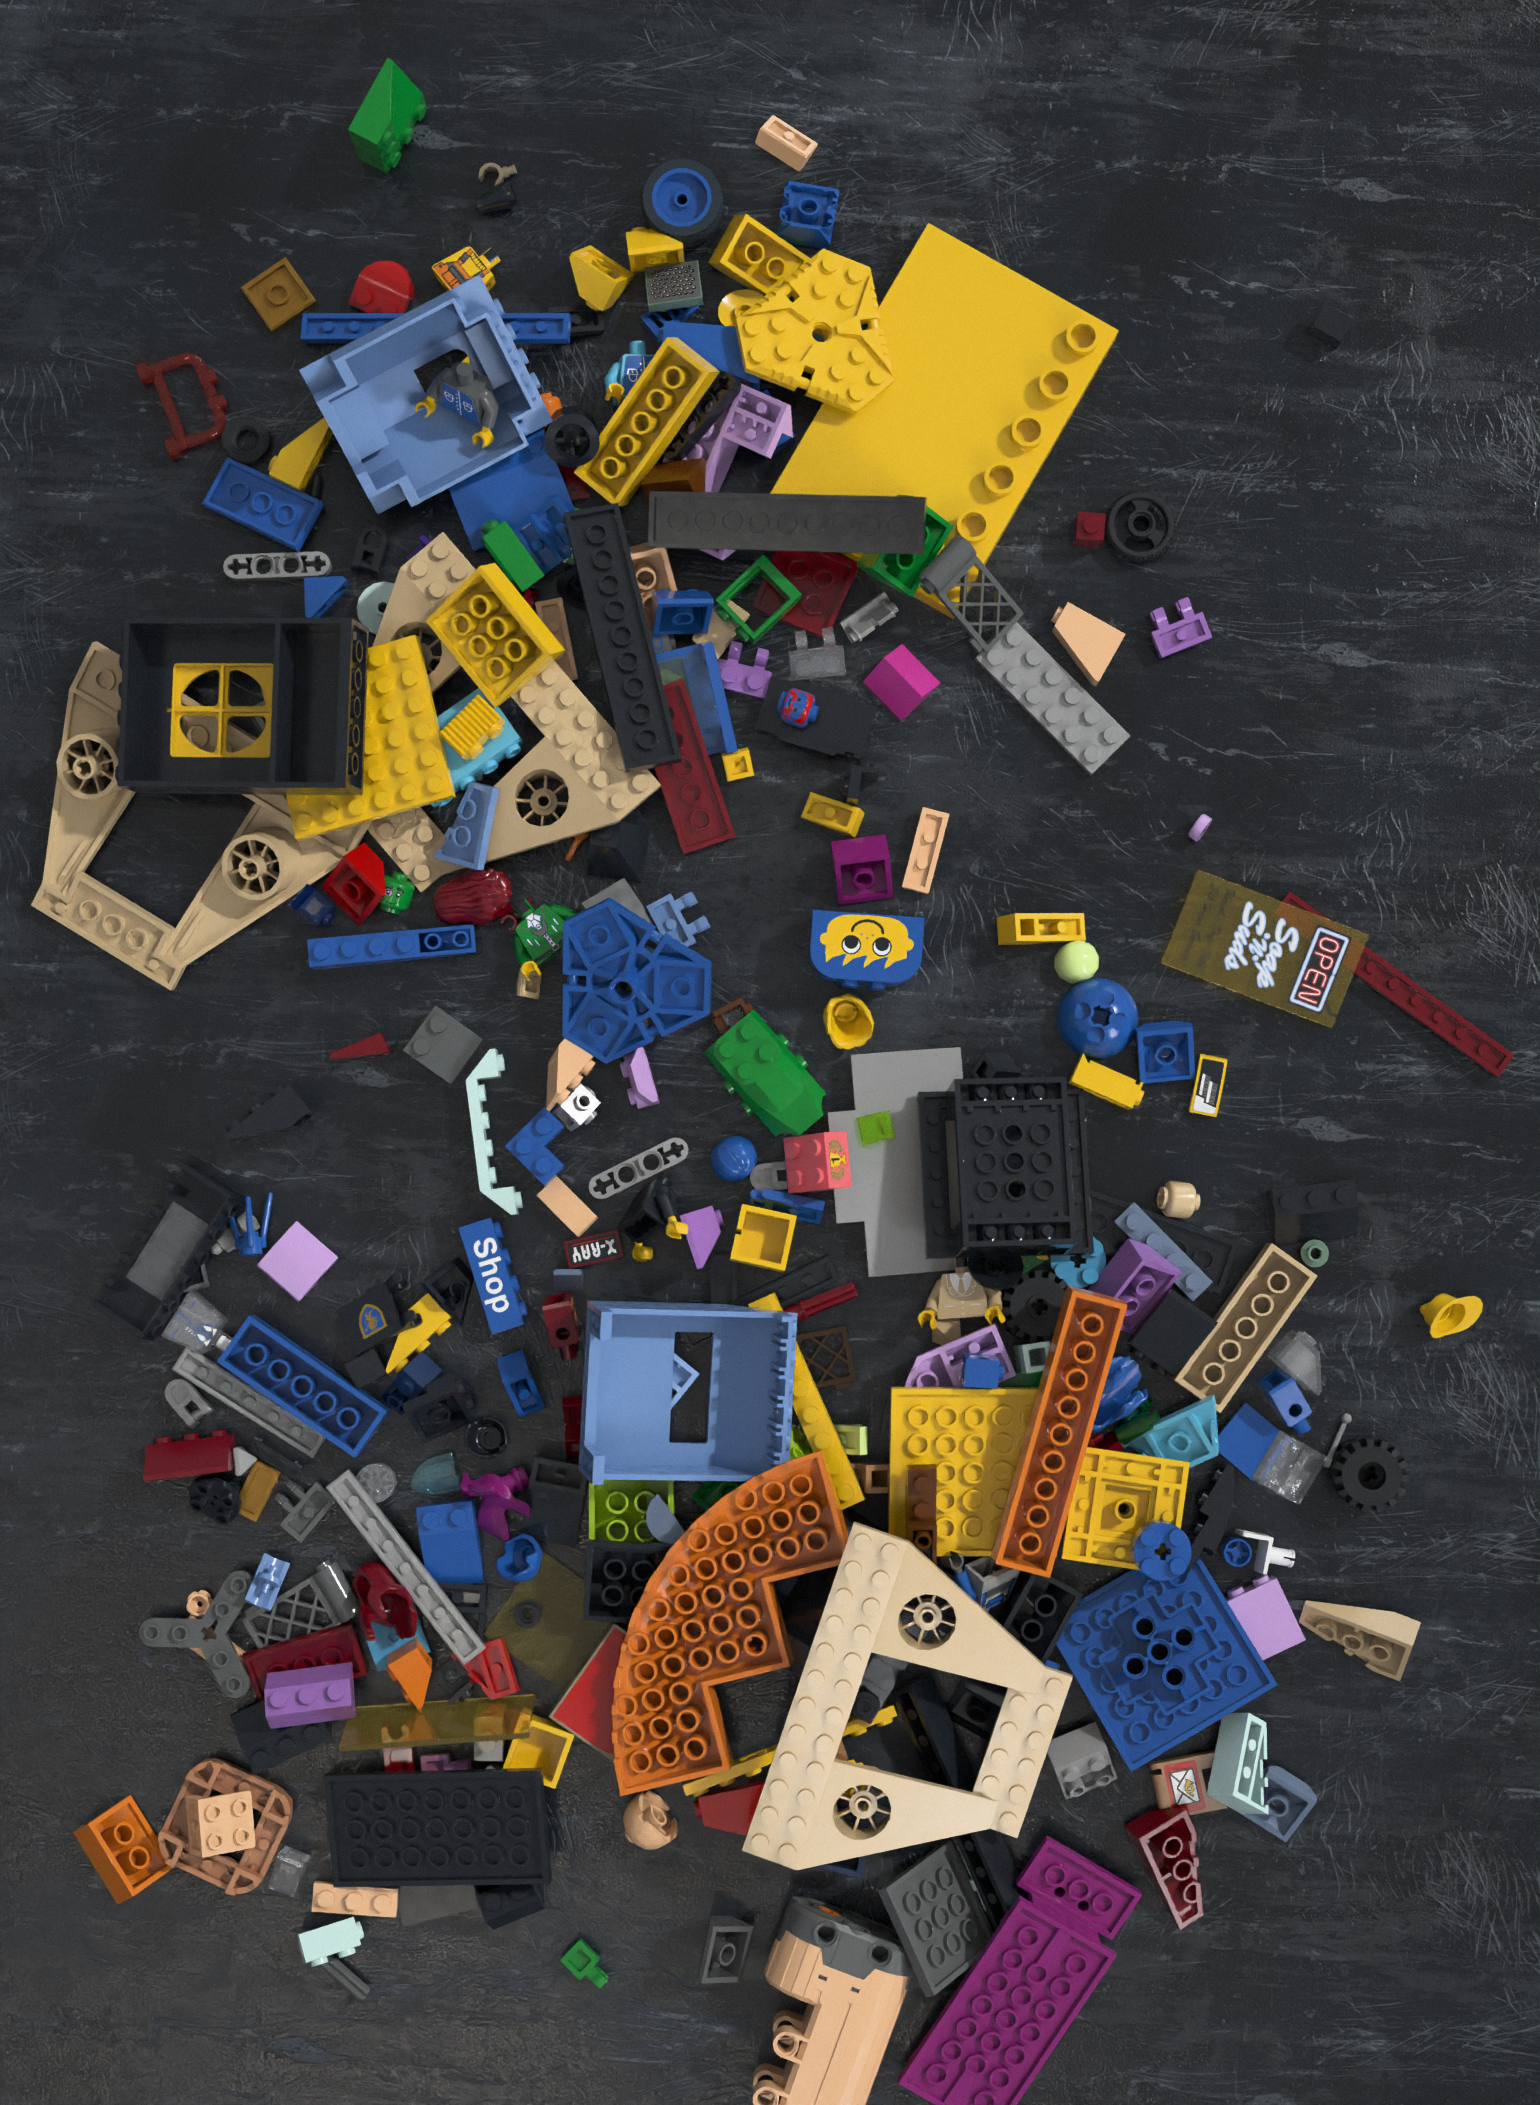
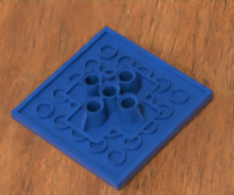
M1200 1556L1188 1574L1184 1572L1174 1579L1166 1581L1155 1580L1145 1575L1141 1570L1132 1569L1084 1597L1078 1603L1056 1643L1131 1772L1277 1686L1276 1681ZM1142 1620L1149 1621L1153 1626L1152 1632L1148 1635H1141L1136 1629L1137 1624ZM1180 1631L1189 1632L1192 1636L1191 1643L1186 1646L1178 1644L1175 1639L1176 1634ZM1156 1645L1164 1646L1168 1651L1167 1657L1163 1660L1154 1659L1151 1654L1152 1648ZM1133 1659L1141 1661L1144 1666L1142 1672L1137 1675L1131 1674L1127 1670L1129 1661ZM1171 1670L1179 1671L1183 1676L1182 1682L1178 1685L1169 1684L1166 1679L1167 1673Z

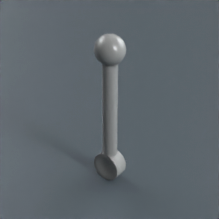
M1344 1413L1341 1416L1342 1423L1323 1462V1466L1329 1468L1332 1463L1333 1455L1346 1425L1352 1421V1417L1348 1413Z

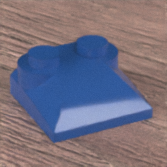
M1166 1021L1147 1023L1136 1028L1135 1041L1137 1043L1139 1082L1145 1084L1195 1079L1193 1026L1191 1023Z

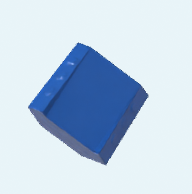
M787 181L783 194L782 208L779 214L777 236L787 243L816 247L820 250L830 246L839 190Z

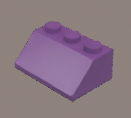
M1127 1239L1100 1273L1098 1280L1088 1288V1291L1122 1299L1127 1304V1309L1121 1331L1133 1334L1182 1272L1150 1246Z
M352 1662L267 1673L264 1688L265 1717L271 1729L356 1718Z

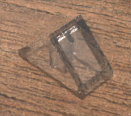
M284 1846L276 1858L268 1888L294 1898L311 1856Z

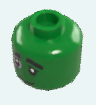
M392 871L391 875H384L386 893L379 902V908L387 912L400 914L401 910L409 908L415 887L413 883L407 880L408 875Z

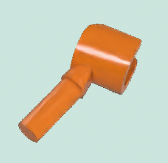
M589 832L573 836L576 839L572 842L564 858L565 860L571 862L578 846L588 837Z

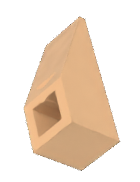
M566 1038L558 1045L548 1062L546 1109L549 1112L557 1103L562 1105L571 1093L569 1089L574 1091L583 1079L581 1075L587 1076L596 1064L593 1061V1055Z

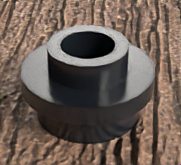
M521 1601L514 1609V1620L522 1628H533L541 1620L542 1611L535 1601ZM525 1609L532 1610L533 1617L526 1619L523 1616V1611Z

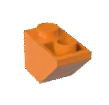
M416 1637L388 1654V1666L386 1669L393 1681L398 1680L403 1687L401 1691L408 1703L413 1702L419 1710L424 1704L432 1671V1658Z

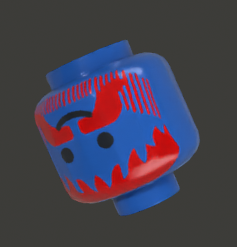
M791 688L788 692L783 691L776 712L780 713L781 721L804 728L809 721L815 722L819 706L815 705L816 699L813 694Z

